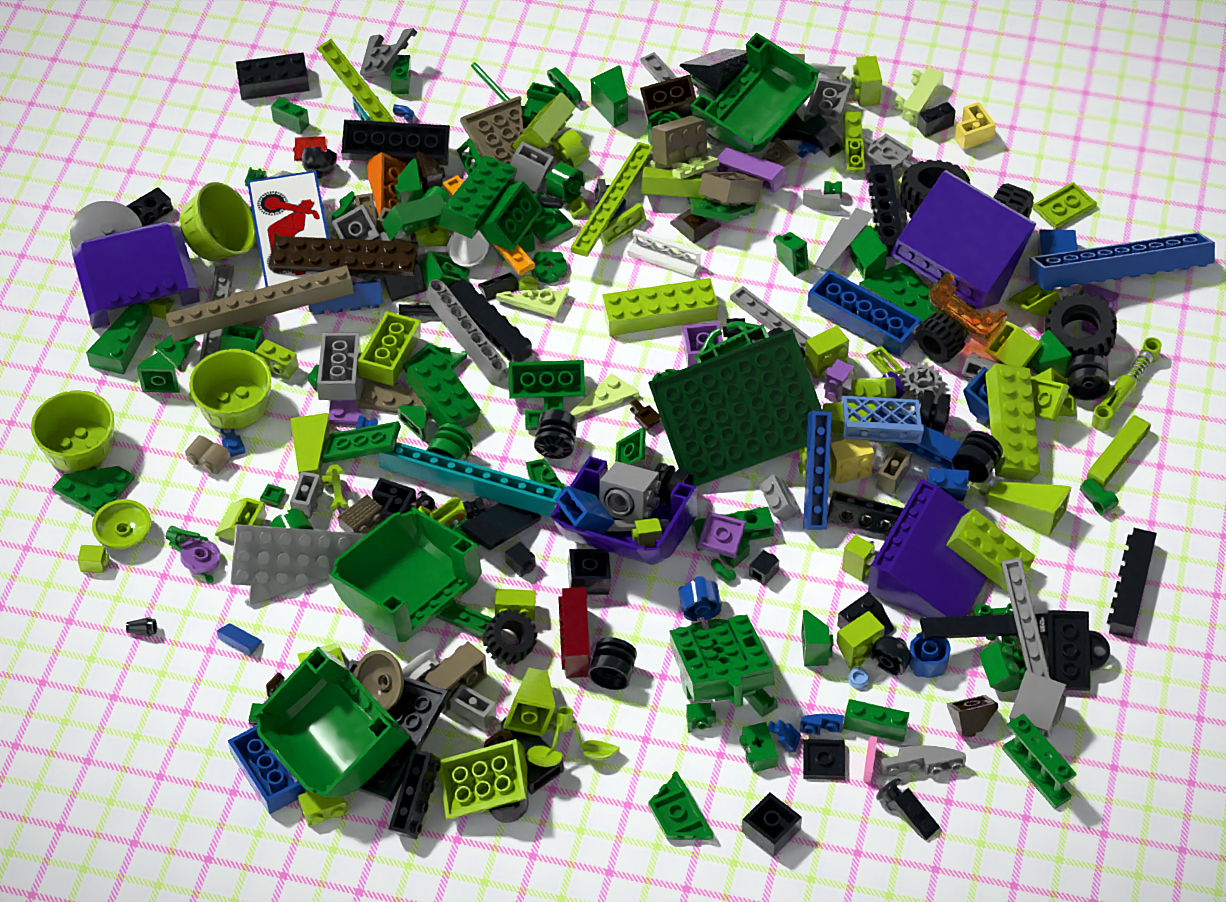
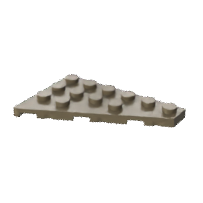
M521 96L460 117L461 125L482 158L486 155L503 163H511L516 152L512 145L523 132Z

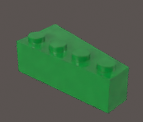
M141 303L130 305L87 350L86 355L89 366L124 375L153 322L151 307Z

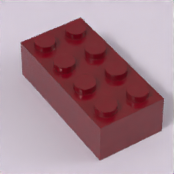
M586 587L562 588V596H558L562 670H566V678L589 677L590 648Z

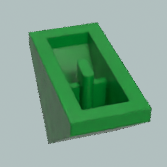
M400 405L397 407L398 419L424 441L426 439L428 423L427 406Z

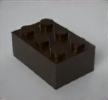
M690 74L640 87L648 120L651 115L659 111H664V113L671 111L678 114L681 118L692 116L690 105L696 100V94Z

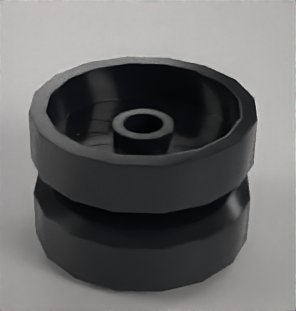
M1085 354L1073 358L1067 364L1068 392L1072 397L1088 401L1099 399L1108 393L1110 389L1108 363L1104 358L1098 355Z
M925 389L920 407L921 423L930 427L931 421H934L932 429L944 435L951 410V394L941 393L936 404L935 391Z

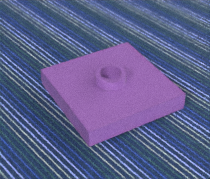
M708 511L697 548L736 558L746 521Z

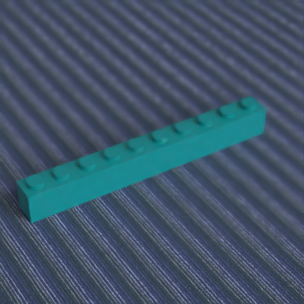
M396 442L393 451L378 454L379 467L382 469L551 517V513L558 504L555 499L562 492V489L399 442Z

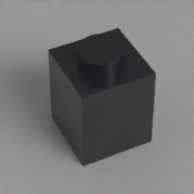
M521 541L505 551L506 564L520 578L525 574L531 573L536 567L535 555Z
M763 550L749 565V577L765 586L778 573L780 560L774 554Z

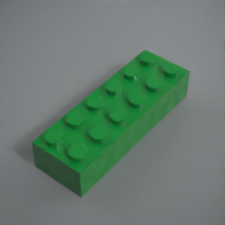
M485 155L443 207L439 226L472 239L479 231L477 227L505 189L514 184L517 168Z

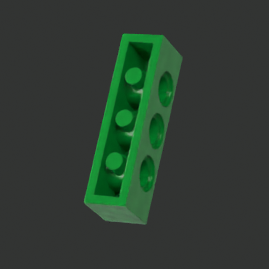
M768 506L724 515L746 521L743 537L748 541L774 536V522ZM699 518L692 523V534L696 547L706 518Z

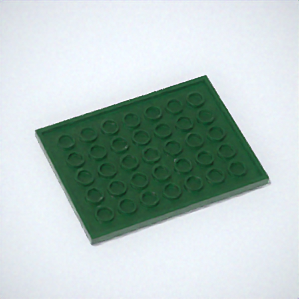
M793 328L648 382L678 468L693 472V486L695 487L807 446L808 413L811 411H823Z

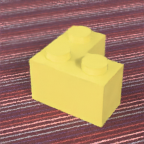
M980 102L963 107L962 122L956 125L955 140L963 150L994 139L996 124Z

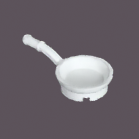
M807 63L819 70L818 78L828 80H842V74L847 67L835 64Z
M480 231L472 239L454 232L447 246H424L418 248L417 255H427L429 251L448 253L454 263L462 267H475L481 265L484 262L483 260L488 257L490 245Z
M430 649L413 659L402 669L403 676L425 683L424 678L426 675L440 665L436 660L435 651Z

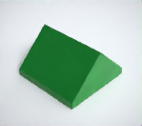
M157 352L137 366L142 392L180 393L175 366L160 352Z
M642 427L616 442L615 462L645 469L646 428Z

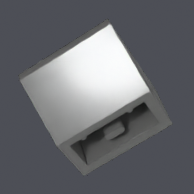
M522 141L510 163L511 166L517 168L514 184L524 181L531 192L536 194L546 174L551 169L554 157Z

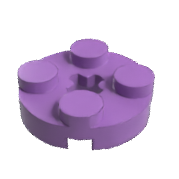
M198 538L185 542L180 553V561L183 566L194 575L217 568L220 550L213 542L209 540L208 543L201 542L202 539Z

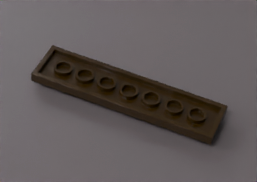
M275 236L269 260V269L324 272L347 265L349 273L414 276L419 245L418 242Z

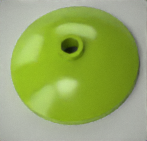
M120 499L107 503L97 511L92 521V531L96 540L103 546L111 549L133 547L143 541L151 529V517L147 508L141 503L129 499Z

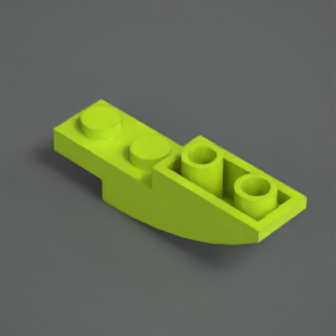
M844 112L843 136L846 170L864 171L861 112Z

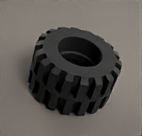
M942 313L931 314L915 330L918 346L925 355L937 363H948L966 344L963 331L952 318Z
M510 609L505 610L504 613L501 611L494 616L484 629L485 632L482 637L485 639L483 646H487L486 653L492 654L490 658L493 660L497 658L498 663L506 662V665H511L512 662L517 664L520 660L523 661L537 643L535 639L538 637V633L534 632L536 626L531 624L532 619L530 617L527 619L525 617L526 614L523 612L518 614V610L511 612ZM508 629L514 632L518 637L519 645L508 644L503 639L501 630Z

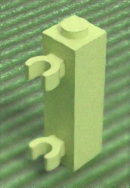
M928 67L923 74L921 71L914 69L911 74L913 76L911 82L917 84L908 100H905L902 96H897L894 101L896 102L894 109L903 110L902 119L917 124L918 114L928 109L943 85L944 72Z

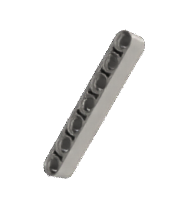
M437 279L432 280L426 293V300L485 377L491 382H500L507 367L506 362L445 283Z

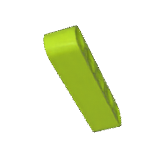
M1134 414L1091 466L1086 478H1093L1104 488L1145 438L1152 424Z

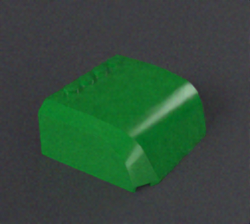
M757 32L745 44L748 64L714 101L701 93L690 105L693 116L706 119L707 133L743 153L759 152L769 144L813 94L819 70Z
M413 507L410 512L392 514L336 558L334 568L331 573L329 572V578L342 602L352 612L397 642H407L476 585L482 574L476 543Z
M319 646L311 652L253 714L258 728H256L258 736L307 791L325 797H341L359 789L410 738L404 728L337 657Z

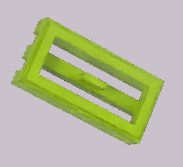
M882 345L866 354V358L882 375L887 372H894L897 375L904 373V369ZM888 362L895 369V371L888 365Z

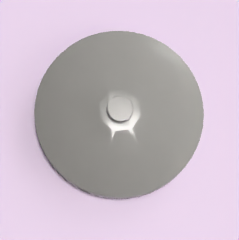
M96 201L84 206L74 216L70 227V242L73 250H75L82 241L142 227L138 216L127 206L115 201Z

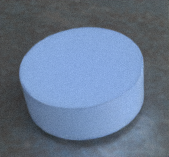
M861 668L853 669L849 673L848 682L855 689H863L868 685L869 674Z

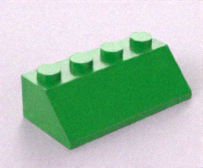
M520 181L505 189L477 228L487 242L513 251L541 213L543 207L526 183Z
M584 360L509 362V399L585 397Z

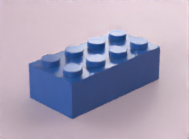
M258 725L227 740L230 754L270 815L296 801L298 795L306 793V791L258 736L256 729Z

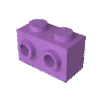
M837 359L833 366L826 370L824 376L826 382L823 387L825 389L824 398L831 402H842V397L849 395L852 391L851 382L853 380L854 366Z

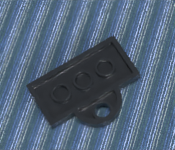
M1048 610V671L1050 679L1066 684V690L1090 691V671L1101 669L1107 663L1110 656V645L1107 639L1102 634L1089 630V611ZM1102 647L1105 650V654L1097 655L1094 652V648Z

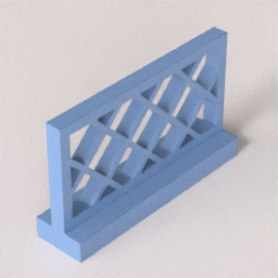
M859 396L842 397L844 439L921 443L924 427L921 425L919 400ZM847 403H855L858 407L853 410ZM874 404L877 408L872 411L866 405ZM892 405L896 409L891 412L885 406ZM914 406L915 410L910 413L904 407ZM862 409L866 413H868V415L862 417L857 412ZM881 410V411H883L885 414H887V416L884 417V418H881V417H880L878 414H876V413ZM900 411L904 415H906V417L900 419L895 414ZM854 416L859 421H849V418ZM873 417L878 422H869L868 419ZM892 418L897 423H888L887 420ZM911 419L916 424H907L906 422Z

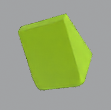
M579 196L567 205L573 219L593 213L588 201L582 196Z
M163 298L154 299L149 303L152 316L161 319L166 318V313H169L173 305L172 300Z

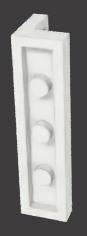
M634 229L633 242L627 251V256L693 278L695 277L701 266L700 250ZM638 237L643 238L646 242L638 240ZM688 254L695 255L696 259L690 257Z

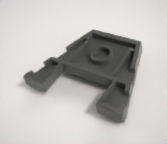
M414 28L404 29L396 44L381 46L384 40L381 34L370 36L360 75L363 78L386 75L398 60L397 54L407 48L409 45L407 41L411 36L415 37L418 32Z

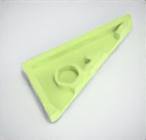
M563 287V290L551 291L550 288L522 290V294H511V291L497 293L496 300L556 318L569 293V288Z
M611 373L570 413L575 418L585 416L586 412L592 410L597 412L614 404L623 403V399L632 396L637 398L639 397V390Z

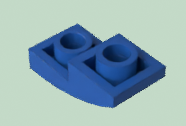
M812 714L801 717L800 731L808 735L815 734L819 736L821 729L832 733H842L844 715Z

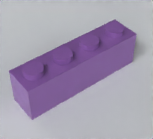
M726 147L717 157L719 159V166L716 167L717 172H737L762 180V189L776 193L787 180L784 166Z

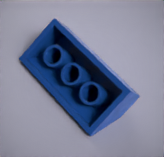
M380 279L352 282L353 294L309 305V312H313L314 315L325 314V310H332V313L343 312V308H350V311L361 310V306H368L369 309L379 308V304H383Z

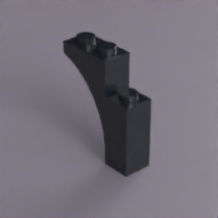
M795 113L770 141L773 143L779 137L781 140L808 142L822 150L828 158L844 150L841 138L820 114L804 122Z

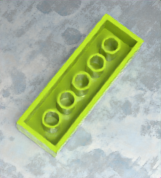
M711 278L602 294V308L609 336L718 320V302Z
M996 363L985 373L991 436L999 441L1003 448V455L994 467L995 477L1031 481L1041 470L1030 368Z

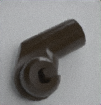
M277 672L265 686L268 698L285 680V677L280 672Z

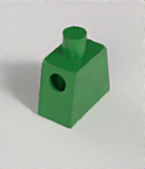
M792 232L784 235L779 234L774 237L773 243L776 245L777 258L793 276L809 269L806 241Z

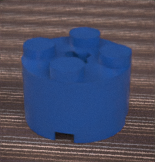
M698 576L692 582L678 588L683 615L687 620L698 621L697 618L704 617V620H709L721 612L722 602L718 585L714 581Z
M922 632L916 634V637L911 640L909 647L911 654L909 667L913 674L917 677L925 678L942 676L948 667L951 651L948 639H923Z

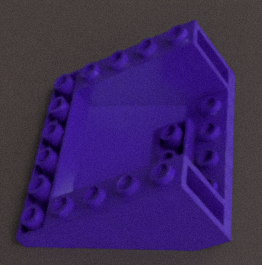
M946 170L942 172L897 239L891 256L976 308L983 309L999 304L1037 223Z
M920 479L871 564L868 592L926 618L968 616L988 577L951 550L946 544L962 516L970 510L939 486Z

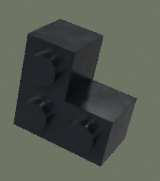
M379 478L372 491V498L383 508L381 512L382 522L394 513L400 512V514L410 512L411 508L416 505V490L393 481Z

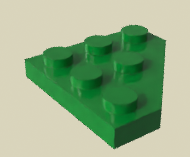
M120 466L63 474L52 487V492L95 516L101 507L117 500L135 477L134 474Z

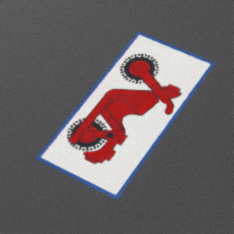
M316 170L247 181L265 287L320 273L314 271L269 269V260L275 236L329 238Z

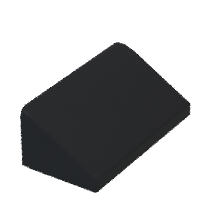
M509 272L479 283L478 287L486 300L489 301L495 299L497 293L519 290V283L517 277Z

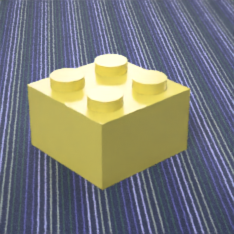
M846 439L830 443L832 478L835 484L872 476L874 451L869 440Z

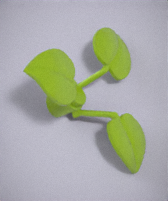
M560 707L557 709V713L553 712L545 731H556L552 747L534 746L528 750L527 759L529 762L542 767H551L559 764L562 760V753L554 750L556 749L560 731L568 732L572 727L580 748L584 749L583 755L589 759H608L617 753L620 747L598 740H587L583 744L577 728V721L573 720V709L570 707Z

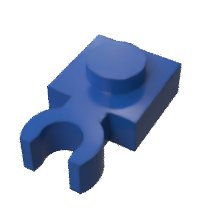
M223 428L220 429L222 446L229 450L231 457L246 453L241 437L236 435L235 429H231L229 433H225Z

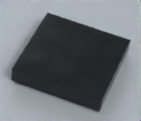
M803 739V779L845 780V740Z

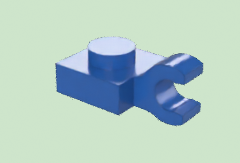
M802 141V144L798 146V149L801 151L797 155L804 158L810 152L815 155L820 149L813 144Z
M778 720L776 725L773 721H770L768 730L779 735L778 742L789 753L796 752L801 734L790 723L785 724L782 720Z

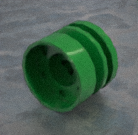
M445 423L440 425L426 450L466 462V458L470 455L475 443L471 434L455 424Z

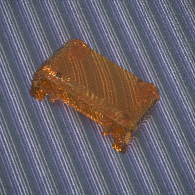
M946 272L929 291L928 300L933 311L949 316L959 325L963 333L980 345L987 347L1004 325L1008 314L1002 309H999L997 313H990L987 309L981 315L953 295L957 287L953 286L955 276Z

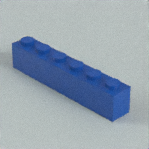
M885 406L891 412L893 411L890 407ZM881 410L876 413V414H878L881 418H884V417L887 416V414H885V413H884L883 411H881ZM896 413V414H895V415L898 416L900 419H903V418L906 417V415H904V414H900V413ZM873 417L870 420V422H878ZM892 418L887 420L888 423H897ZM911 419L906 422L907 424H916ZM922 423L924 432L921 443L891 442L944 469H954L952 459L959 447H961L959 441L953 440Z
M811 411L808 413L803 529L826 530L832 412Z

